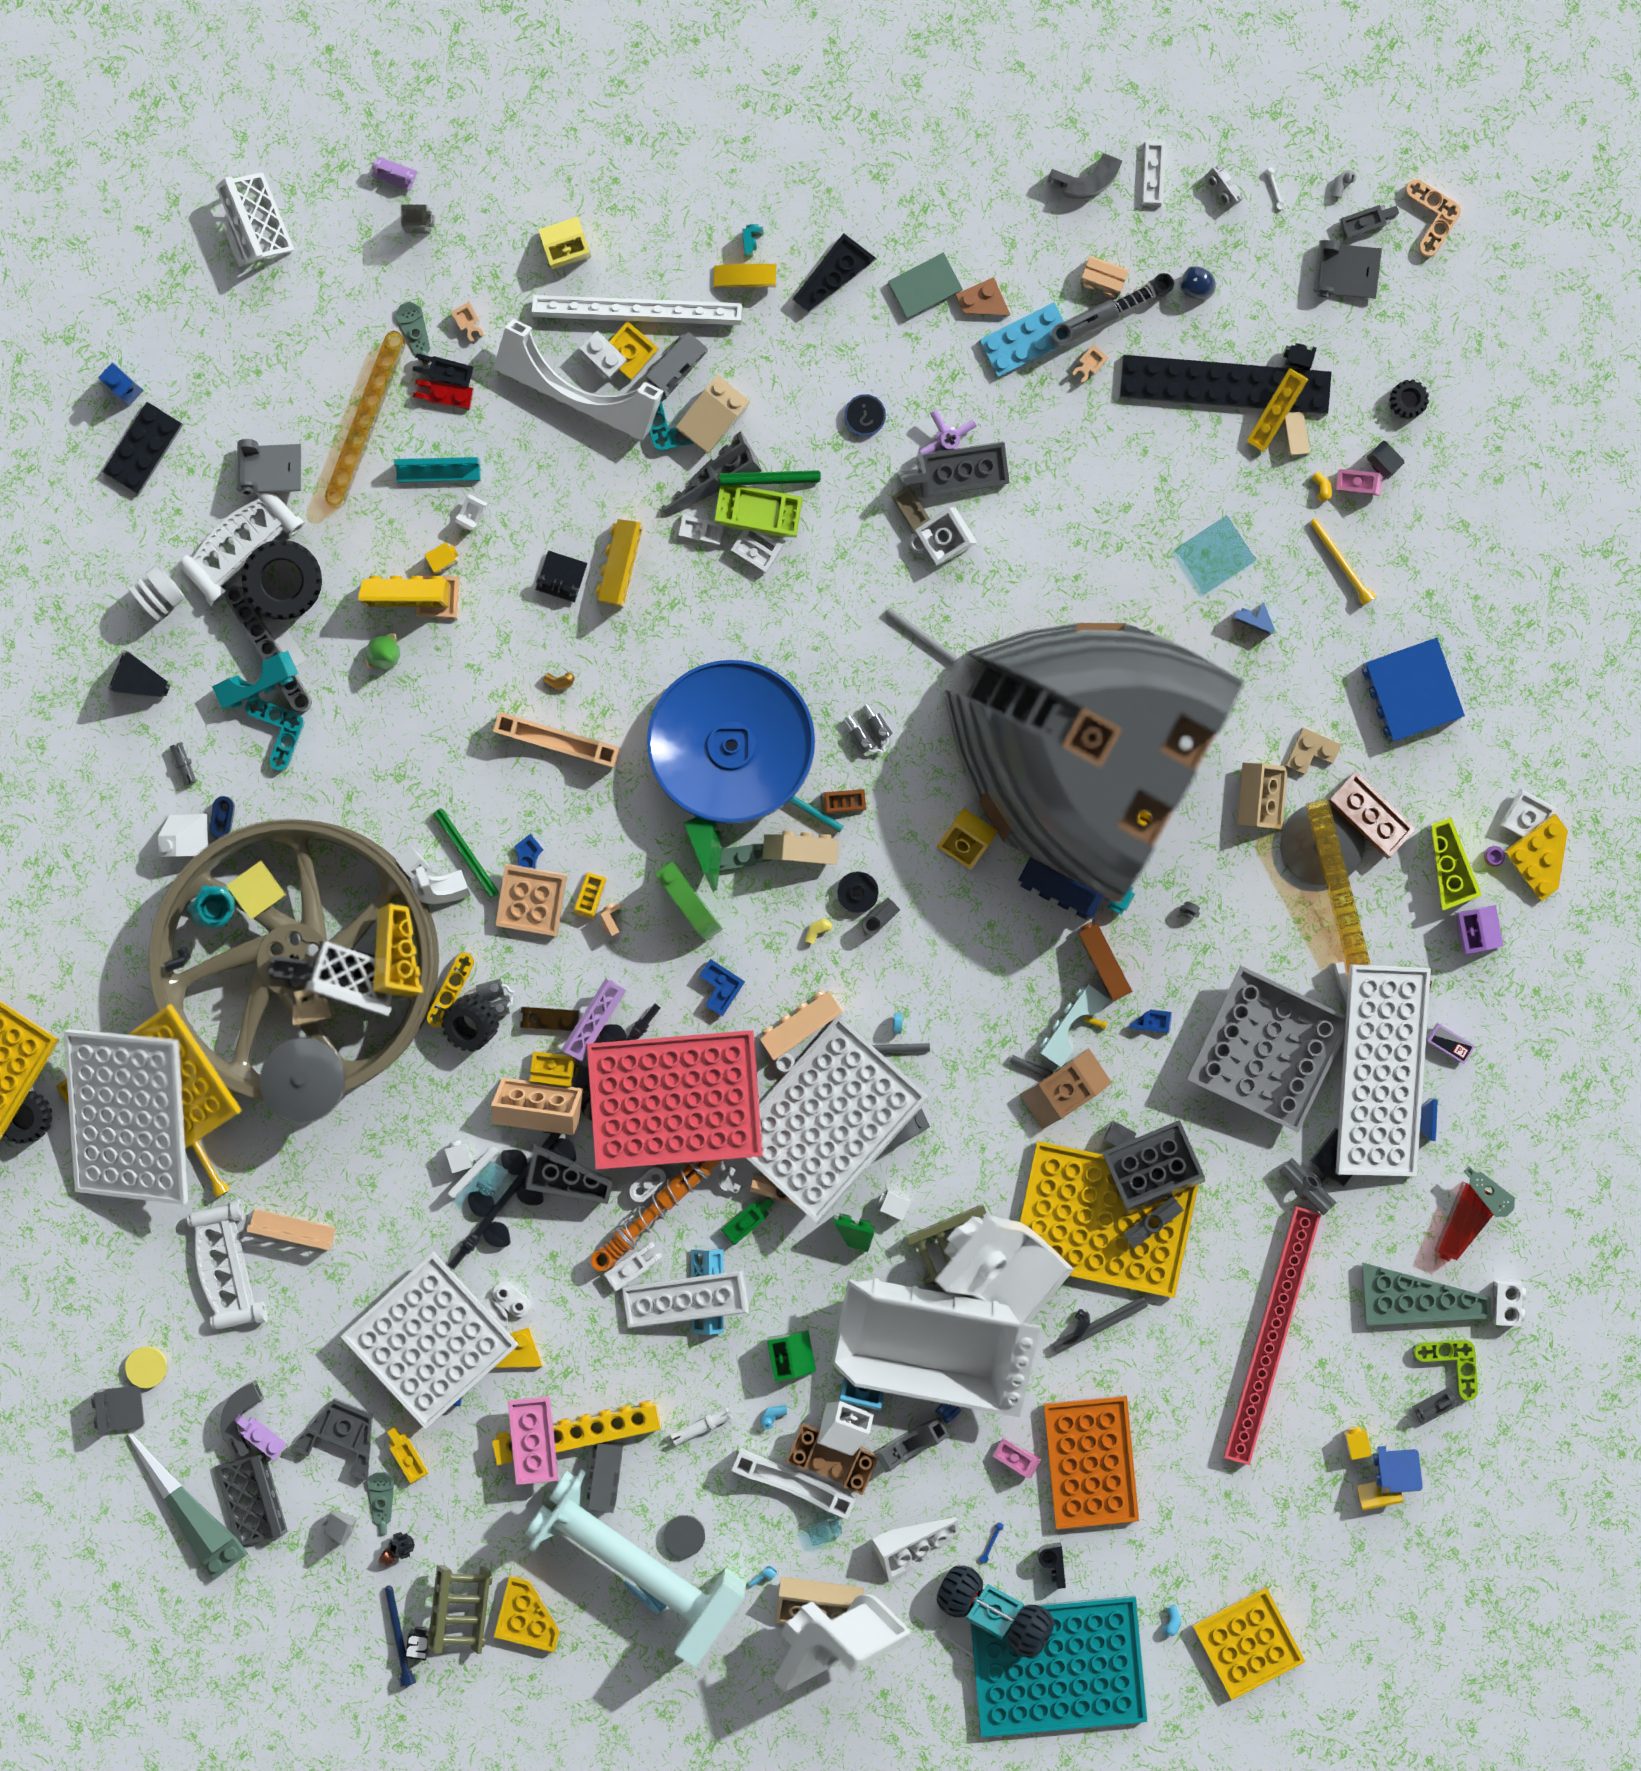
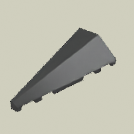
M741 431L736 434L737 439L730 446L725 445L722 448L723 452L716 459H710L688 481L690 484L682 492L678 490L675 493L676 498L669 505L662 506V511L666 516L719 492L718 476L720 473L762 471L757 456Z

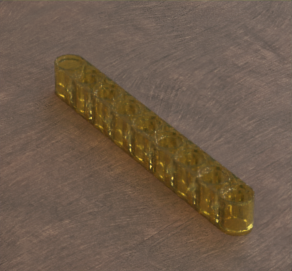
M398 331L388 332L383 340L325 492V501L334 508L342 507L347 500L404 351L406 342ZM393 337H399L400 343L397 346H391L390 340ZM391 356L393 358L392 364L384 366L382 363L383 359ZM378 376L385 377L383 385L378 386L375 384V379ZM371 395L378 397V401L374 405L368 404V398ZM363 415H370V422L363 425L360 423ZM356 434L363 436L360 444L353 443V437ZM351 453L355 454V461L347 464L345 461L346 456ZM341 473H347L348 480L345 483L338 482V476ZM335 492L340 493V500L332 503L331 495Z
M1327 798L1307 803L1306 810L1348 972L1350 964L1371 965Z

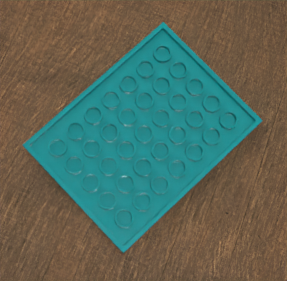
M1136 1596L1037 1604L1050 1612L1054 1619V1628L1047 1644L1036 1657H1024L1017 1654L1007 1641L1008 1633L1004 1640H1001L970 1623L981 1737L1148 1722Z

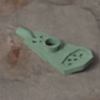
M410 301L401 304L396 318L414 354L418 353L429 356L430 344L422 308ZM417 329L420 331L418 337L412 336L413 330Z
M1470 1166L1464 1170V1173L1470 1178L1469 1184L1495 1217H1507L1514 1210V1196L1482 1172L1476 1173ZM1486 1187H1491V1194H1485L1484 1190Z
M375 1472L367 1480L374 1522L379 1525V1534L384 1535L387 1534V1524L391 1521L394 1478L386 1472ZM378 1500H384L385 1506L379 1507L377 1504Z

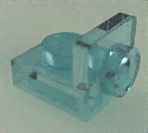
M836 1515L806 1526L813 1546L834 1541L842 1535V1526Z

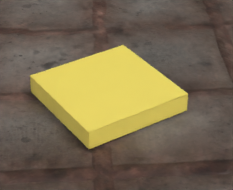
M262 861L226 885L251 920L286 896Z

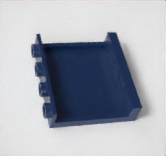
M1029 857L1017 880L1021 882L1020 887L1030 892L1033 888L1040 892L1038 896L1048 901L1051 898L1057 900L1059 907L1065 910L1072 908L1077 911V916L1085 920L1088 917H1094L1104 897Z

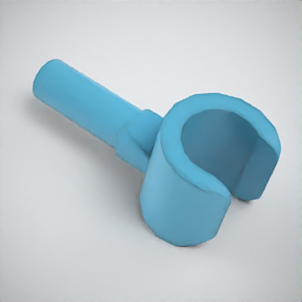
M767 1566L757 1578L749 1582L750 1587H753L765 1577L771 1581L776 1576L777 1571L772 1566Z

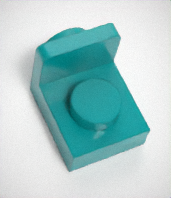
M758 224L746 225V228L742 229L745 257H753V251L757 250L756 238H752V236L763 235L764 233L763 227H759Z

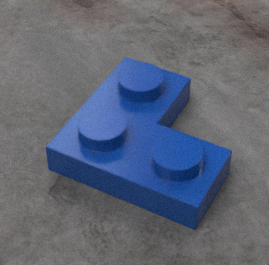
M710 959L699 977L716 987L705 1006L723 1017L745 981Z

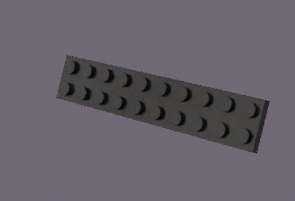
M1123 355L1119 397L1266 409L1290 368ZM1291 368L1306 377L1308 381L1290 411L1328 414L1332 371Z

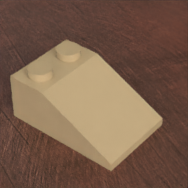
M717 375L684 415L676 429L709 454L746 411L750 401Z

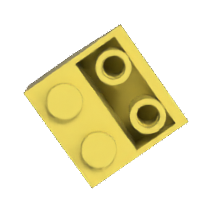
M578 216L539 229L552 270L592 257Z

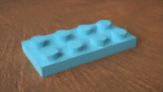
M1055 302L981 338L979 341L997 377L999 378L1059 348L1050 343L1049 333L1054 326L1064 322ZM1056 331L1057 338L1064 340V332Z

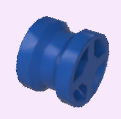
M942 1403L935 1412L941 1415L943 1421L947 1424L961 1412V1409L955 1405Z

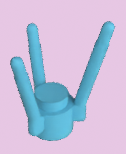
M624 1582L646 1604L648 1609H652L655 1614H658L667 1607L641 1587L639 1589L647 1599L629 1582Z

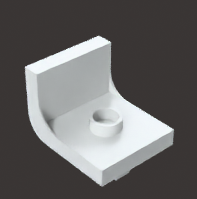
M972 1216L967 1223L957 1226L947 1238L949 1244L944 1252L952 1260L936 1278V1281L947 1292L972 1295L982 1301H997L998 1304L1008 1305L1019 1323L1029 1324L1074 1269L1047 1242L1026 1225L988 1216L984 1221L979 1217Z
M870 1594L857 1596L852 1601L847 1612L833 1620H830L813 1602L802 1606L799 1612L786 1622L780 1633L791 1645V1648L773 1681L786 1692L833 1667L839 1661L853 1672L905 1644L911 1631L879 1599Z

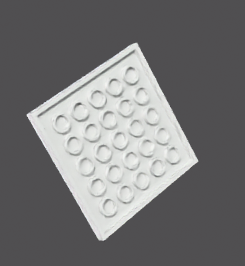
M435 1252L431 1253L341 1336L347 1345L424 1429H427L518 1346V1343Z

